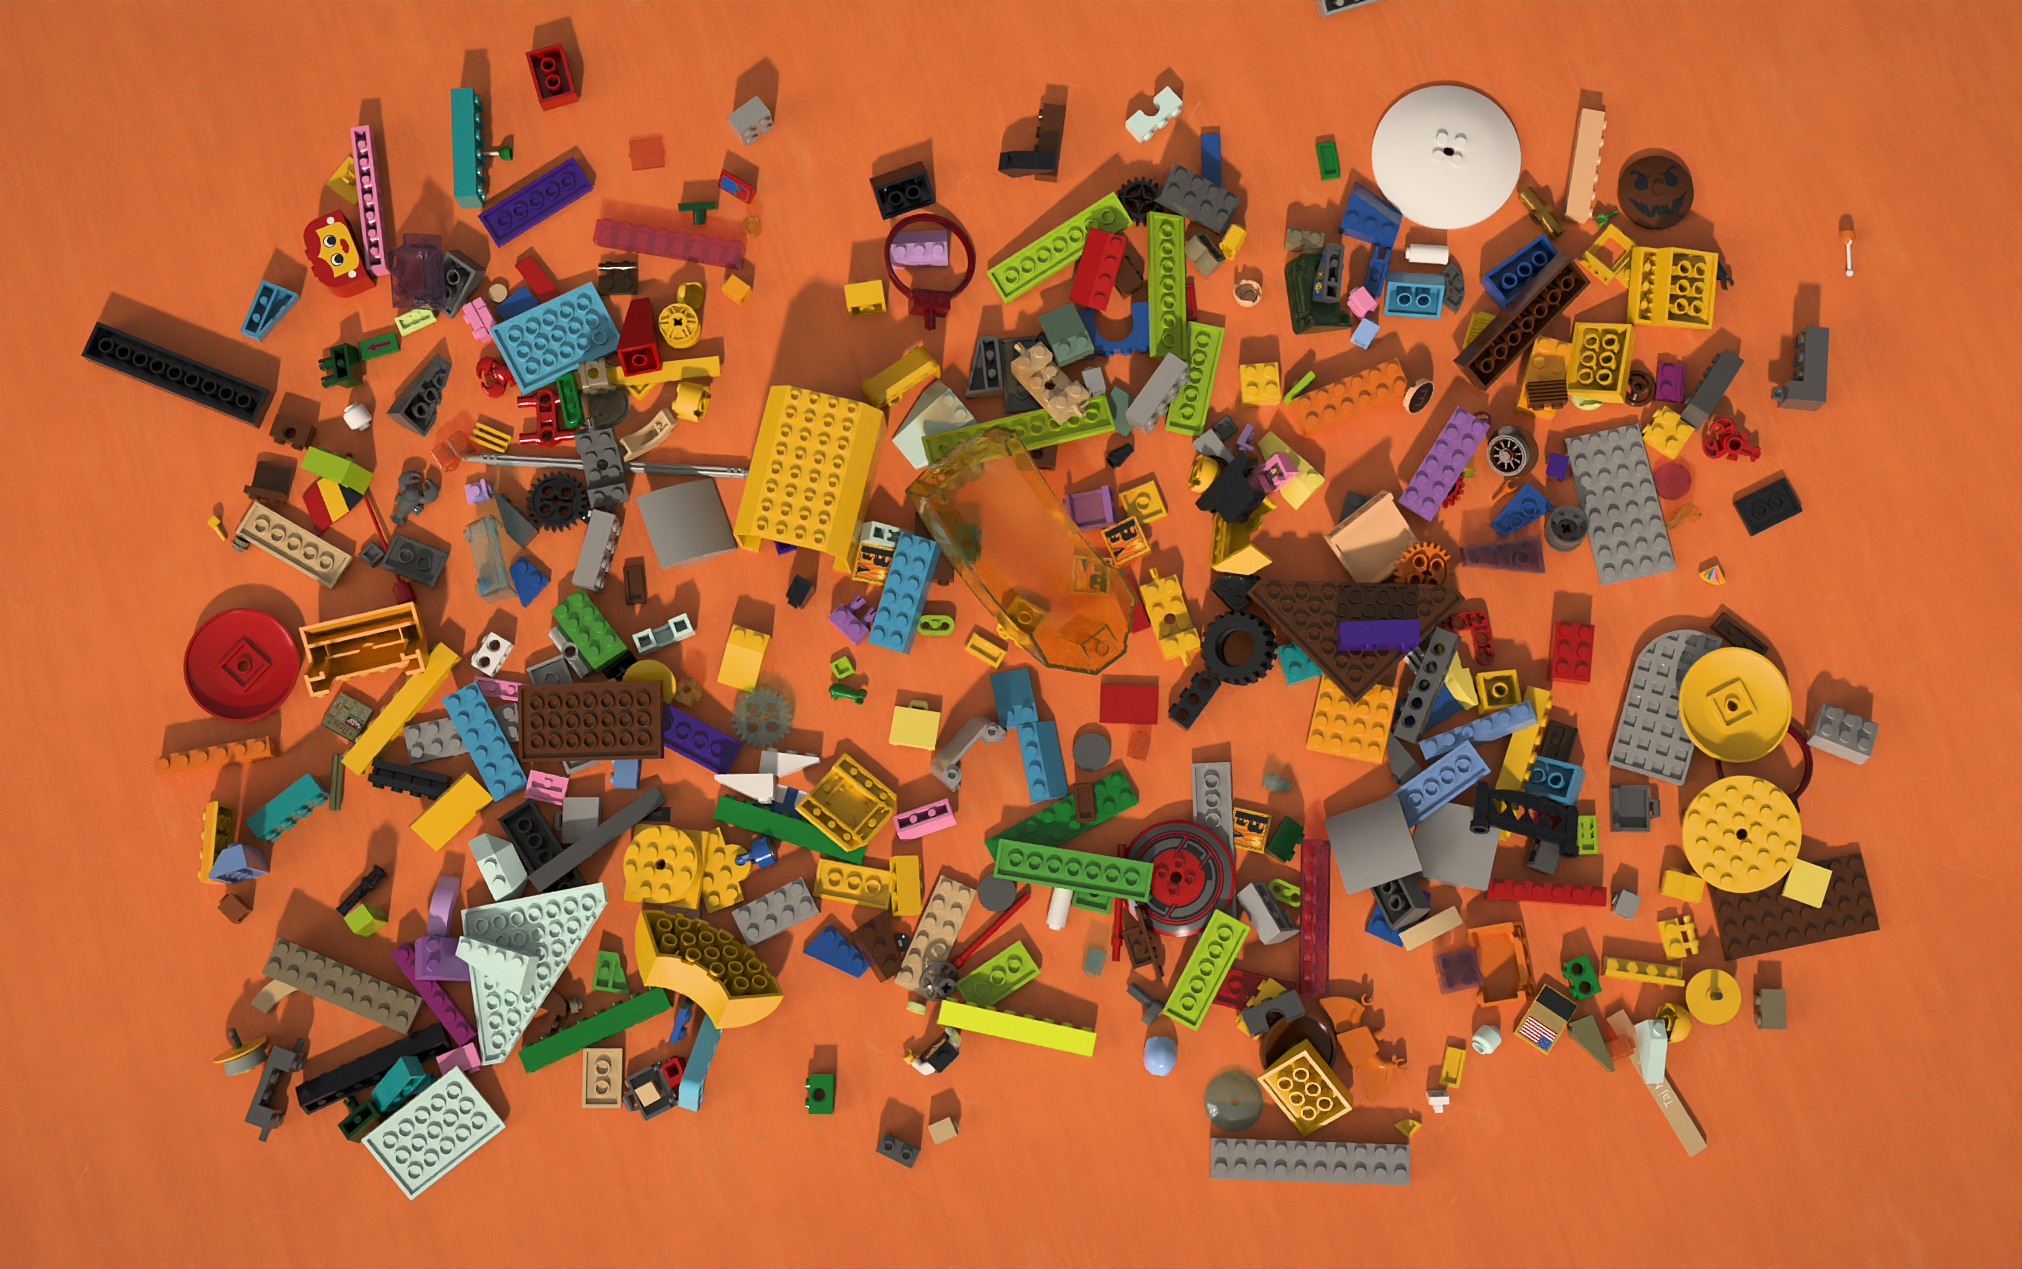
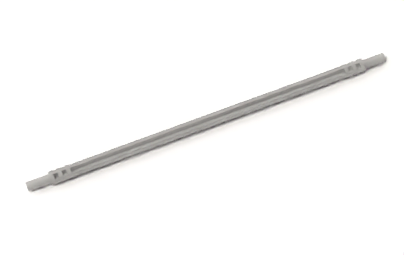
M496 453L462 454L461 456L462 461L480 462V464L584 470L581 458ZM601 459L597 462V465L604 469L608 466V462ZM640 461L623 463L624 472L743 479L748 477L749 469L745 467Z

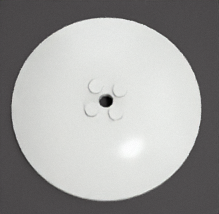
M1440 85L1414 91L1389 109L1376 130L1371 150V162L1378 188L1395 210L1417 224L1435 229L1450 230L1475 225L1487 219L1502 207L1517 183L1521 166V151L1518 136L1512 123L1494 102L1482 94L1467 88ZM1445 148H1451L1453 150V155L1447 156L1444 154L1443 150Z

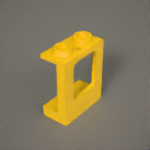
M1610 224L1594 244L1586 250L1578 262L1604 284L1608 285L1632 258L1633 248L1639 246H1637V242L1634 239L1625 236L1618 226ZM1609 238L1614 239L1626 250V253L1613 267H1608L1595 255Z

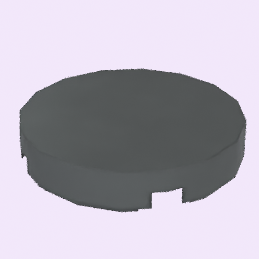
M1086 733L1080 736L1072 749L1076 765L1088 772L1104 768L1111 755L1108 741L1096 733Z
M989 874L982 879L977 892L982 906L992 912L1005 911L1013 904L1016 897V889L1012 880L994 878L993 874Z

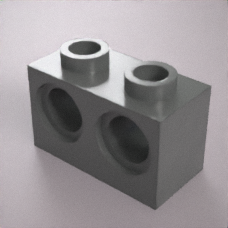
M885 1132L876 1152L912 1168L920 1153V1149Z

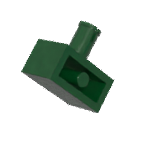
M351 1095L343 1101L351 1114L341 1121L338 1126L347 1140L359 1144L362 1137L386 1120L388 1116L385 1112H379L374 1101L367 1099L360 1105L355 1096Z

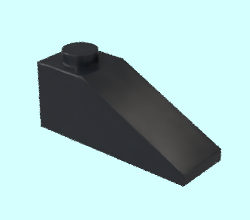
M1015 150L1000 153L998 171L1012 178L1055 171L1057 153Z

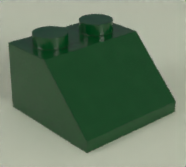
M1285 815L1264 853L1283 864L1287 860L1290 862L1295 854L1294 846L1296 843L1300 845L1305 836L1302 833L1304 828Z

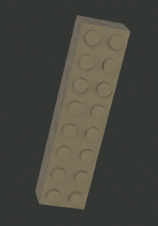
M283 937L277 938L262 970V974L406 1035L411 1034L425 1003L423 997Z

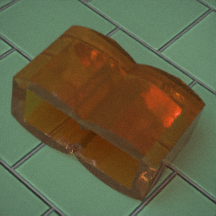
M459 430L446 441L436 446L430 453L445 472H453L459 467L458 464L462 461L461 459L463 458L466 461L474 455L476 449L464 432Z

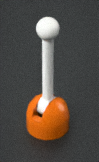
M1854 230L1840 232V240L1846 245L1847 276H1852L1854 273L1851 269L1850 244L1855 241L1856 237Z

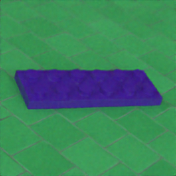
M574 157L481 213L478 217L498 248L594 188Z
M663 701L664 746L719 775L727 774L743 743Z

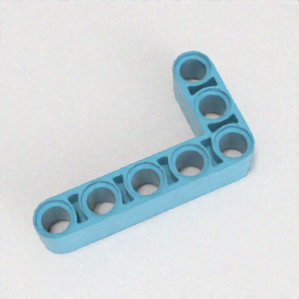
M707 1013L704 1016L679 1086L678 1106L696 1112L700 1108L703 1098L704 1080L723 1029H715Z

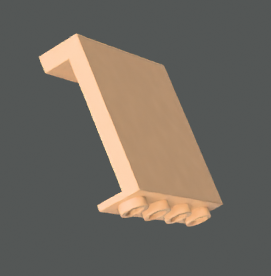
M1381 490L1323 536L1354 583H1380L1383 580H1387L1398 569L1394 567V564H1399V561L1396 559L1397 557H1403L1401 551L1407 552V545L1413 547V542L1420 544L1393 503L1394 497L1388 491Z

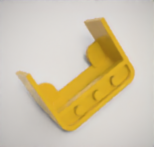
M915 346L909 350L908 355L873 378L868 377L863 380L860 387L861 394L868 405L880 410L881 407L931 374H934L937 380H940V366L923 346Z
M1265 495L1261 506L1254 510L1249 516L1248 521L1243 524L1227 523L1217 512L1213 522L1209 565L1216 571L1250 575L1272 563V558L1250 543V534L1260 529L1263 515L1277 508V504Z

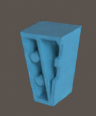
M261 280L240 332L243 336L261 343L300 300L299 295Z

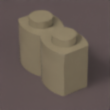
M1287 229L1284 249L1292 253L1303 251L1310 255L1321 254L1325 234L1318 230Z
M1204 231L1196 233L1184 246L1187 258L1195 262L1198 271L1205 276L1213 274L1226 260L1222 251L1214 245L1212 239Z

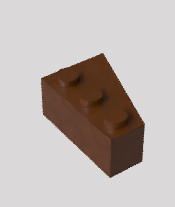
M886 910L849 933L880 983L902 970Z

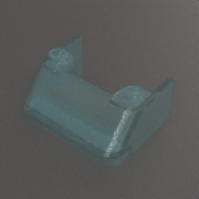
M493 514L477 519L466 525V529L463 530L464 538L469 542L478 584L475 585L477 595H481L482 599L488 604L518 597L517 592L509 584L497 530L503 528V526Z

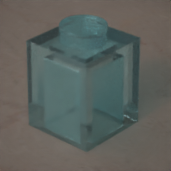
M1089 947L1082 970L1085 971L1084 975L1095 978L1096 975L1100 976L1107 953Z

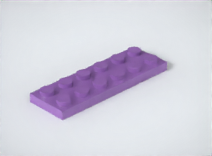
M1457 406L1401 495L1398 503L1431 522L1490 425Z

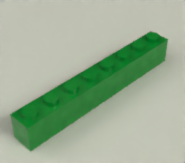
M726 794L725 797H719L713 815L715 820L762 835H768L787 843L862 866L869 843L846 852L815 825L810 824L808 819L799 817V820L791 818V814L782 811L780 814L773 812V808L762 806L761 809L755 807V803L744 800L742 803L736 801L737 797Z
M650 986L647 988L648 992L644 994L640 992L629 996L630 1000L624 1003L620 1000L612 1004V1008L607 1011L601 1009L594 1012V1017L590 1019L583 1017L575 1021L576 1025L570 1028L566 1025L558 1029V1033L553 1036L549 1033L540 1037V1042L533 1044V1042H529L521 1046L522 1050L518 1051V1055L526 1073L531 1074L583 1048H587L673 1008L666 989Z

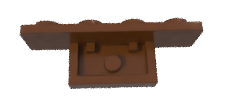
M1135 906L1134 910L1139 926L1121 931L1132 968L1136 969L1152 964L1157 982L1161 983L1163 982L1162 977L1165 975L1162 966H1158L1156 958H1159L1156 947H1152L1150 942L1153 939L1150 928H1146L1144 923L1147 920L1144 909L1140 910L1139 906Z

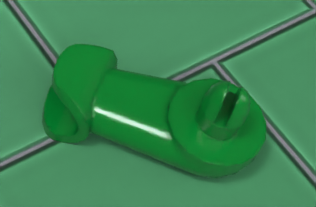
M839 683L830 685L828 689L831 699L835 697L834 700H837L838 697L854 699V702L858 705H862L863 699L867 696L865 689L856 690Z

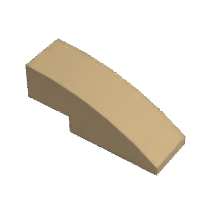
M1452 906L1398 935L1408 952L1463 924V921L1455 906Z

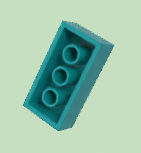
M307 773L244 821L258 839L274 842L281 837L283 831L286 829L290 830L296 826V821L300 818L308 817L316 806L325 804L328 801L330 792L319 777Z

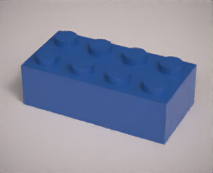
M1543 233L1482 277L1480 284L1502 311L1558 254V251Z

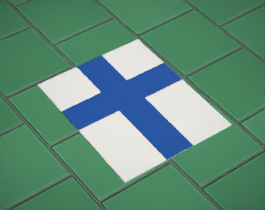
M777 784V801H772V804H760L756 800L753 802L755 807L762 809V806L773 808L774 813L786 812L792 815L791 818L799 820V817H805L795 807L808 792Z

